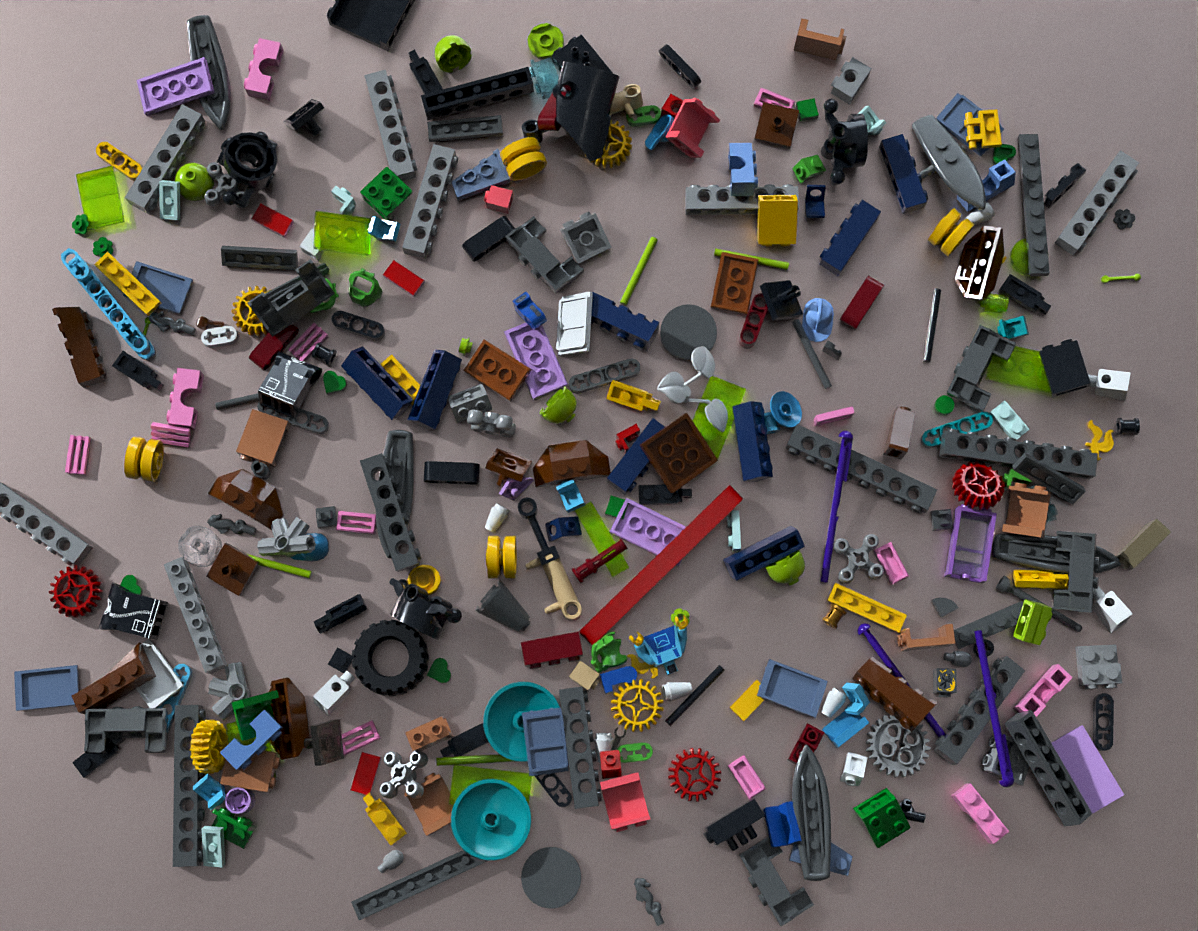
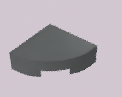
M826 342L822 351L839 360L842 355L841 351L836 350L835 344L832 342Z
M947 598L931 600L940 617L959 608L952 600Z

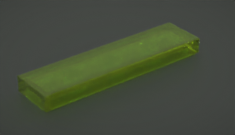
M592 501L575 510L576 515L599 554L615 543ZM621 553L605 564L612 578L629 569Z

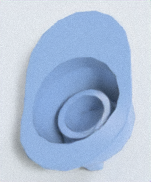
M814 298L808 301L803 311L802 327L808 339L814 342H821L827 339L832 331L833 307L825 299Z

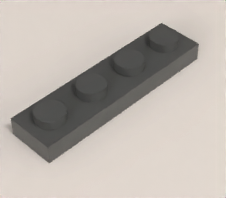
M501 115L427 122L429 142L503 135Z
M223 245L221 247L222 266L286 270L298 268L297 250Z
M1024 453L1012 466L1014 471L1038 485L1046 487L1047 490L1071 504H1074L1086 492L1082 485L1027 453Z
M1020 601L955 629L954 637L958 650L976 642L974 631L982 630L983 638H987L1017 625L1023 602Z

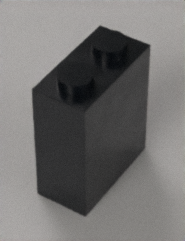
M1064 340L1061 342V345L1055 347L1047 345L1039 351L1052 398L1090 387L1091 382L1077 340Z

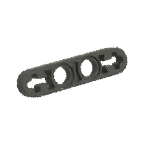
M632 358L574 375L569 380V388L573 393L578 394L609 385L612 380L619 382L635 377L640 372V363ZM629 364L637 366L634 372L626 370L625 375H622L620 366H623V369L629 368ZM617 369L619 371L618 377L611 378L608 375L609 370ZM593 374H598L601 377V381L596 384L592 383L590 377ZM584 377H587L589 386H586V383L581 384L579 389L576 386H572L575 384V380L581 383L585 381Z
M258 402L257 407L260 412L287 420L293 426L317 434H324L329 429V422L321 415L299 408L295 418L290 416L282 418L279 415L280 412L275 411V415H273V410L267 409L265 411L262 407L263 405ZM301 414L307 415L308 418L304 424L297 422V418ZM311 420L317 423L323 421L325 426L318 429L315 424L311 423Z

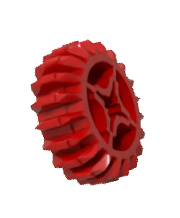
M978 461L974 464L971 462L967 463V465L963 464L956 471L952 479V489L955 490L954 496H959L958 502L964 501V506L970 505L972 509L977 507L979 511L983 507L988 510L990 507L996 506L1002 499L1005 492V482L1002 481L1003 476L998 475V470L993 471L992 465L990 467L985 466V462L982 465Z
M75 565L73 570L71 567H66V573L62 570L59 571L61 577L54 576L57 582L56 584L50 583V586L54 587V590L49 591V594L54 595L50 598V601L56 602L53 607L55 609L59 608L58 612L60 614L65 613L66 617L72 615L73 618H78L79 614L85 617L86 611L93 613L92 606L98 607L95 601L102 600L98 594L103 593V590L98 589L102 582L97 581L99 576L93 575L94 571L91 569L87 571L86 567L82 566L79 568V566ZM75 577H84L89 584L80 585ZM68 582L67 589L63 591L65 584ZM75 588L79 589V592H77V593H78L77 595H74V594H73V591H75V590H74ZM90 592L87 600L84 602V596ZM63 599H73L77 607H69Z
M690 748L689 755L686 750H683V758L679 754L676 755V758L679 760L678 763L674 760L671 761L676 766L675 769H668V771L674 772V775L668 776V779L675 780L670 786H678L674 793L677 794L681 790L683 793L680 798L682 799L688 794V801H691L692 796H695L696 802H699V795H702V798L706 800V792L711 796L714 794L710 790L711 787L716 790L719 788L714 782H721L720 778H715L716 774L722 773L721 770L715 771V767H718L720 764H712L715 757L712 756L708 759V751L701 755V748H698L697 754H694V748ZM690 758L700 759L694 768H689L682 763ZM704 763L710 768V780L702 774ZM700 765L698 769L700 778L698 780L695 778V781L692 780L691 784H689L692 775L688 771L693 770L694 772V769H697ZM679 769L687 774L688 780L685 787L679 781ZM695 782L707 785L701 791H689Z

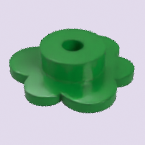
M86 214L77 215L72 222V228L75 229L76 234H86L87 227L90 225Z
M100 237L98 241L93 243L94 255L102 257L106 252L113 254V243L110 240L108 241L106 237Z

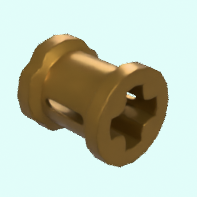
M832 603L830 611L826 617H823L822 621L830 627L837 629L838 622L847 612Z

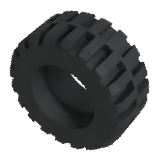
M381 620L380 623L369 625L370 628L360 633L361 637L356 639L354 643L356 645L355 649L352 650V666L355 669L357 678L365 687L380 695H403L410 689L413 690L417 687L416 684L422 681L423 675L428 669V648L422 636L414 628L397 620ZM386 640H397L403 643L408 650L409 661L407 667L396 676H384L377 672L373 665L372 656L375 648Z

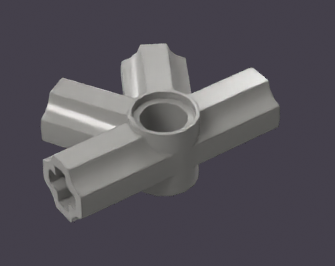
M298 517L294 519L290 526L285 518L272 521L271 529L274 538H262L261 541H258L257 548L261 556L285 555L293 557L296 554L311 553L315 550L316 546L314 537L312 535H304L310 526Z
M241 662L224 666L227 681L213 677L208 687V694L222 697L212 707L213 711L222 720H225L233 712L232 702L250 697V690L246 684ZM242 688L243 694L237 698L236 691Z

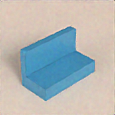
M844 711L827 724L822 731L825 732L834 746L838 748L869 724V721L865 716L848 714Z

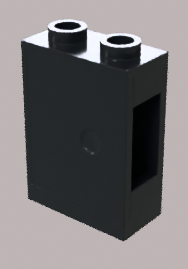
M582 34L570 39L566 46L563 48L559 47L552 55L553 64L559 71H561L563 62H571L613 73Z
M755 798L750 799L704 827L706 832L703 834L709 844L719 845L726 840L730 849L735 851L739 846L734 840L733 835H736L742 846L747 844L748 839L742 830L745 829L751 840L755 839L757 834L751 824L765 817Z

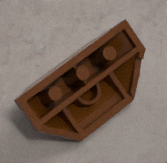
M983 226L980 229L981 231L964 244L955 281L965 298L984 300L995 289L1004 257L1003 229L1000 227Z
M587 440L549 445L533 467L536 488L561 484L566 480H574L576 482L608 477L611 473L608 456Z
M244 469L218 477L208 492L212 497L272 530V521L282 519L284 516L276 487Z
M289 678L271 681L269 692L277 690L279 698L272 699L273 704H271L275 720L283 729L280 731L282 734L275 741L270 740V743L279 754L281 760L299 757L310 736L305 696Z

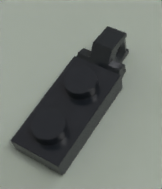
M415 49L408 53L412 61L409 64L410 70L423 93L427 94L442 90L443 88L427 59L424 57L419 58Z
M1079 163L1071 167L1070 175L1068 177L1064 175L1059 180L1058 186L1055 189L1052 187L1045 194L1046 200L1044 205L1051 208L1085 174L1086 169Z
M1009 274L999 289L1001 293L1030 311H1039L1046 315L1051 308V305L1043 301L1045 298L1042 296V293Z
M125 351L121 352L112 365L142 387L148 389L152 386L160 391L164 386L156 379L158 375L151 368Z
M665 484L638 486L639 504L670 505L682 503L683 498H692V489H682L681 487L674 493H670Z
M357 594L325 611L326 615L313 622L321 634L367 610L361 594Z
M483 723L451 738V740L447 741L449 746L443 748L440 752L443 757L451 754L454 757H458L489 743L485 736Z
M107 739L105 754L84 753L72 763L82 777L87 778L118 754L117 752L120 750L118 745L126 739Z

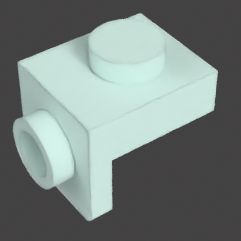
M865 106L858 113L863 114L865 117L868 135H877L883 130L882 127L886 124V121L879 120L870 106Z
M335 186L331 192L335 199L344 204L339 211L341 216L345 218L353 213L356 203L347 189L343 187L340 189Z

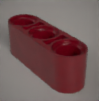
M561 91L562 95L565 96L566 91ZM553 93L538 116L537 124L539 130L559 131L561 128L559 123L556 122V99Z
M868 275L840 320L856 330L881 292L884 284Z
M762 293L754 296L739 337V344L745 349H750L755 345L768 310ZM763 301L765 306L758 307L756 302ZM756 318L759 323L754 325L749 319ZM750 335L753 340L747 342L743 339V336Z
M291 324L273 337L268 332L251 352L249 359L263 371L267 370L276 360L278 351L283 352L299 333V329Z

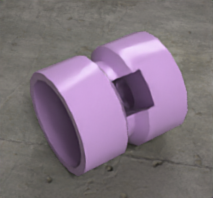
M240 787L231 789L225 797L227 809L235 814L251 811L256 802L253 791Z

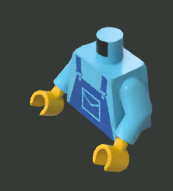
M685 615L681 623H679L678 617H675L674 620L678 626L677 628L674 625L645 637L637 631L638 637L635 640L630 635L629 639L634 643L638 657L654 667L664 665L667 675L677 672L678 669L674 660L682 657L687 642L686 627L688 620Z

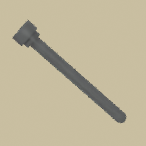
M1003 576L997 584L996 589L1003 593L1010 592L1022 600L1026 599L1044 604L1015 587L1011 579ZM1052 608L1053 618L1077 632L1082 630L1080 624Z

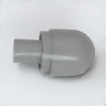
M957 650L953 651V653L945 652L944 660L951 661L955 666L967 667L972 662L971 655L964 651Z
M392 850L385 856L383 863L378 866V870L384 873L387 869L392 870L398 867L404 860L403 853L399 850Z

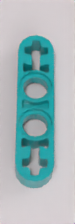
M980 412L929 429L921 436V443L926 448L941 445L939 437L941 439L943 429L945 428L956 429L960 431L959 433L967 434V432L961 429V423L963 422L970 424L971 429L969 432L978 433L992 425L993 417L988 412ZM981 416L984 419H988L986 425L984 423L977 424V429H975V422H978ZM936 431H939V437L935 438L932 441V444L930 441L925 440L928 437V434L930 435V437H933L938 434Z

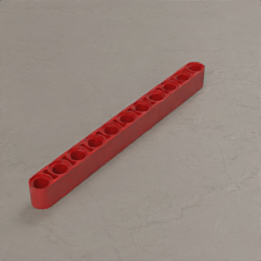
M729 485L613 597L579 633L591 645L596 643L743 500L739 493Z

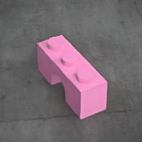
M259 38L258 44H255L253 49L254 58L253 61H250L248 68L249 76L244 81V89L248 96L270 101L274 82L271 76L263 75L262 73L268 66L279 67L284 51L280 42Z
M177 368V373H174V391L170 394L171 409L167 412L169 425L195 430L198 411L194 407L185 406V398L190 393H201L204 374L200 370Z
M1059 664L1052 665L1014 706V709L1018 713L1032 710L1037 717L1046 707V703L1056 693L1060 692L1073 677Z
M971 783L965 784L951 795L962 811L966 812L977 825L976 828L989 844H995L1009 832Z

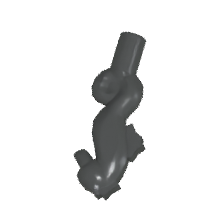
M163 311L159 313L153 312L149 316L150 322L157 325L161 331L169 329L168 327H171L176 333L186 332L194 335L196 331L195 328L186 325L185 320L182 318L174 321L169 317H161L164 315Z
M222 514L212 515L207 522L210 527L218 529L221 534L229 531L228 529H231L235 534L244 532L254 536L256 533V528L246 525L244 520L238 519L235 523L229 519L219 520L222 518Z
M645 878L635 879L636 899L646 902V911L648 914L653 915L657 926L663 924L664 921L660 914L661 904L653 902V895L646 888L650 887L651 884Z

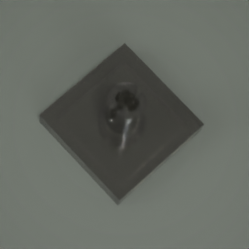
M340 719L312 725V737L305 738L304 747L306 749H313L315 766H322L344 759Z

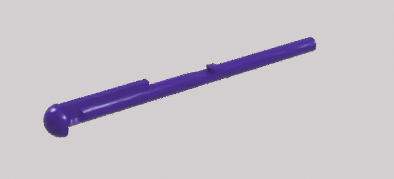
M842 431L838 436L842 440L820 582L828 583L836 525L839 519L837 510L840 504L843 481L847 482L853 435L849 431Z
M866 623L861 624L858 627V635L863 634L886 667L892 670L893 676L905 679L876 638L871 634L869 630L871 626ZM929 713L925 720L938 737L944 736L945 732L931 713Z
M978 630L974 631L1002 775V780L999 783L1007 788L1014 784L1006 736L1001 732L995 703L996 694L993 690L983 632Z

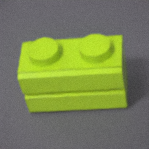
M1025 599L1013 637L1024 642L1041 645L1042 640L1046 637L1047 624L1052 618V608L1042 603Z

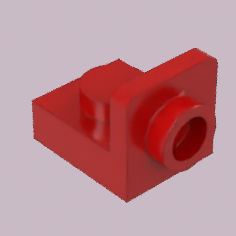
M637 423L616 434L617 440L615 443L620 451L623 450L625 454L629 450L625 441L632 442L640 434Z
M620 751L600 752L602 779L622 777Z

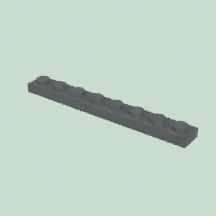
M1019 134L1018 145L1029 276H1048L1050 271L1038 134Z
M462 850L362 896L351 903L358 919L361 920L487 861L472 857Z

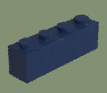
M903 134L881 140L879 148L902 213L905 214L924 208L928 201V195L921 186L922 178L920 173L916 172V162L914 157L910 155L908 140L904 139Z
M863 199L859 205L855 203L850 211L851 217L844 219L840 225L842 229L840 233L833 235L830 240L831 246L829 249L825 248L819 256L821 258L819 265L836 276L840 275L881 213L880 210Z
M363 346L352 350L342 363L341 367L354 379L359 387L369 395L372 401L391 420L403 415L413 402L409 394Z
M434 350L407 420L426 429H436L440 422L443 408L447 404L448 395L453 388L455 377L460 370L462 359L446 350Z
M749 401L732 406L743 481L757 482L772 478L773 466L770 459V447L767 439V427L765 425L762 402Z
M652 418L607 477V482L624 495L628 491L631 493L638 484L636 480L639 476L643 478L649 470L647 466L650 461L641 449L640 444L665 426Z
M789 526L723 559L730 577L737 581L805 547L798 529Z

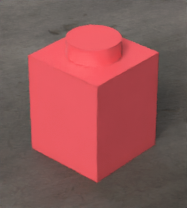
M491 185L490 190L486 191L484 197L487 208L509 214L514 197L513 191Z

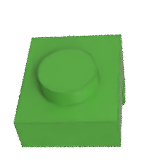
M818 155L802 158L792 168L800 183H804L808 178L821 175L826 171Z
M1010 469L1007 474L1004 473L1002 481L1005 482L1004 491L1009 489V485L1011 486L1012 482L1027 484V486L1032 483L1030 479L1013 469Z

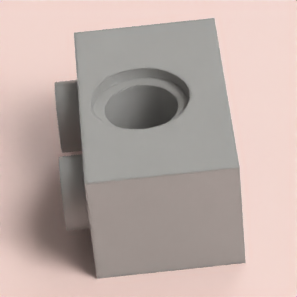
M852 57L850 62L846 61L841 68L842 74L840 77L836 76L831 84L833 86L831 94L850 105L868 78L872 68ZM846 78H852L854 82H848Z

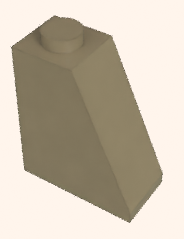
M1157 518L1145 524L1116 555L1120 559L1121 567L1129 571L1134 569L1171 531Z

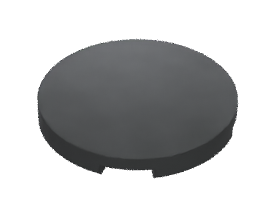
M686 304L672 309L665 316L661 324L660 337L664 348L669 354L675 358L691 361L694 349L704 346L709 351L712 350L717 338V326L708 311L696 305Z
M557 847L542 848L534 852L526 860L521 874L522 887L527 897L538 906L544 908L564 906L575 897L580 888V867L569 852Z

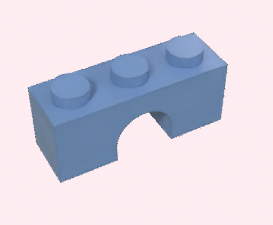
M729 143L728 159L729 170H731V196H754V188H758V177H754L757 174V164H753L756 161V151L752 150V143Z
M1005 159L989 168L988 175L982 180L986 201L1015 185L1016 172ZM957 195V200L967 212L975 208V206Z
M263 710L250 723L256 731V739L252 744L245 746L238 739L234 738L220 752L236 770L241 768L245 770L252 763L251 759L256 754L259 756L267 749L265 745L270 740L275 741L282 734L280 731L283 727L268 711Z

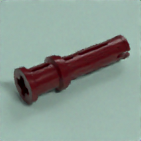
M620 539L594 558H587L585 563L577 568H572V571L579 582L583 583L585 578L593 573L596 574L598 568L628 548L624 541Z

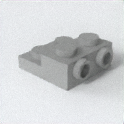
M588 211L579 216L580 220L576 222L573 220L567 221L562 224L564 228L560 229L577 264L611 248L596 213L590 214Z
M1116 645L1075 647L1079 686H1085L1086 689H1098L1097 685H1105V688H1117V684L1122 683L1121 665L1118 663Z
M1005 735L1014 783L1023 786L1029 765L1014 739ZM992 736L989 739V753L982 759L983 770L1002 778L995 738Z

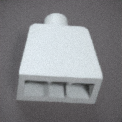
M1099 369L1098 376L1088 374L1091 382L1090 386L1096 387V395L1126 400L1130 372Z
M1099 586L1098 589H1095L1093 598L1096 602L1093 605V610L1111 634L1127 623L1132 616V612L1113 591L1105 594Z
M348 671L340 678L334 675L313 696L314 704L330 716L349 695V685L354 681L355 677ZM335 688H340V691L337 692L333 690Z

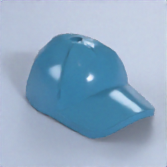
M666 114L662 116L654 125L645 141V145L649 150H653L659 142H669L665 137L674 121L672 115Z
M307 533L305 535H312L316 543L315 550L311 553H301L291 557L294 560L319 561L324 559L329 552L328 539L321 533Z

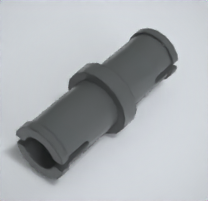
M254 461L251 464V470L256 477L267 480L270 477V471L266 464L259 461Z

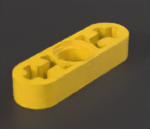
M101 142L96 146V154L100 159L129 179L136 180L143 169L139 163L108 142ZM102 149H108L112 156L110 157L108 154L102 153ZM118 157H123L125 159L124 163L120 166L115 165V160ZM128 166H130L134 170L137 169L138 173L132 174V172L128 169Z

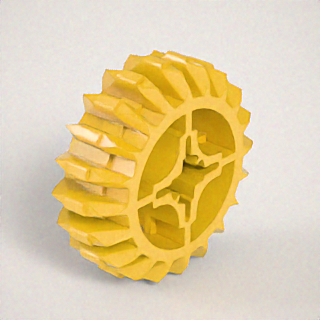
M611 120L606 142L609 138V145L607 150L606 146H604L602 157L594 160L596 161V167L602 164L603 169L606 168V165H609L612 169L614 163L619 167L620 161L625 162V156H630L629 150L632 149L630 144L632 138L628 137L630 132L629 130L624 131V125L619 127L618 121L612 124ZM613 133L617 135L621 139V141H618V139L613 138L611 134ZM612 151H618L617 153L609 156V154Z
M255 286V289L252 290L251 287H248L249 292L245 293L242 290L243 296H236L239 302H233L232 304L235 309L231 310L232 314H234L232 318L234 321H237L236 326L238 328L241 327L243 333L248 331V334L252 336L255 331V335L259 337L262 331L264 335H267V329L262 323L255 324L260 319L251 309L248 302L262 292L267 293L271 289L267 291V288L263 286L260 290L259 286ZM245 307L249 310L246 321L243 317Z
M643 679L639 680V685H636L634 680H632L631 686L624 682L626 688L623 689L621 686H618V690L621 693H613L618 700H611L612 704H617V707L611 708V711H618V714L613 716L614 719L621 717L618 724L621 725L625 722V730L628 729L629 725H632V732H635L636 726H639L640 732H643V725L648 730L651 729L649 722L651 721L653 725H656L657 722L653 718L660 719L662 716L657 711L664 710L663 707H658V704L664 702L662 699L657 700V697L661 696V692L654 694L653 692L657 687L653 686L649 689V681L643 686ZM637 689L633 700H622L627 692ZM642 691L647 692L651 696L654 705L645 703L642 700ZM639 695L640 704L647 707L639 708L636 716L635 707L629 704L635 703ZM621 706L632 710V721L624 716ZM641 711H653L649 718L638 722Z
M201 721L197 723L193 729V734H191L190 758L193 759L192 764L195 765V769L199 770L200 773H217L219 770H222L225 764V758L220 752L229 743L227 740L228 735H226L227 730L220 721Z

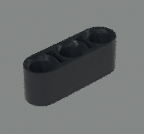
M502 216L465 241L462 247L471 260L475 262L506 242L505 236L515 227L507 216Z
M426 461L424 463L423 481L426 483L479 484L480 464Z

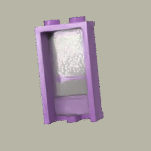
M964 504L955 509L944 577L982 584L987 581L997 513L985 508L979 511L972 509L970 505L964 506Z

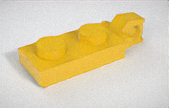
M612 380L606 398L640 411H647L648 408L658 410L661 403L660 400L652 398L653 394Z
M1045 570L1013 571V580L1016 587L1041 589L1068 588V574H1053L1052 571Z
M370 793L363 797V800L368 805L365 809L367 815L390 845H393L407 834L384 801H381L380 798L375 801Z

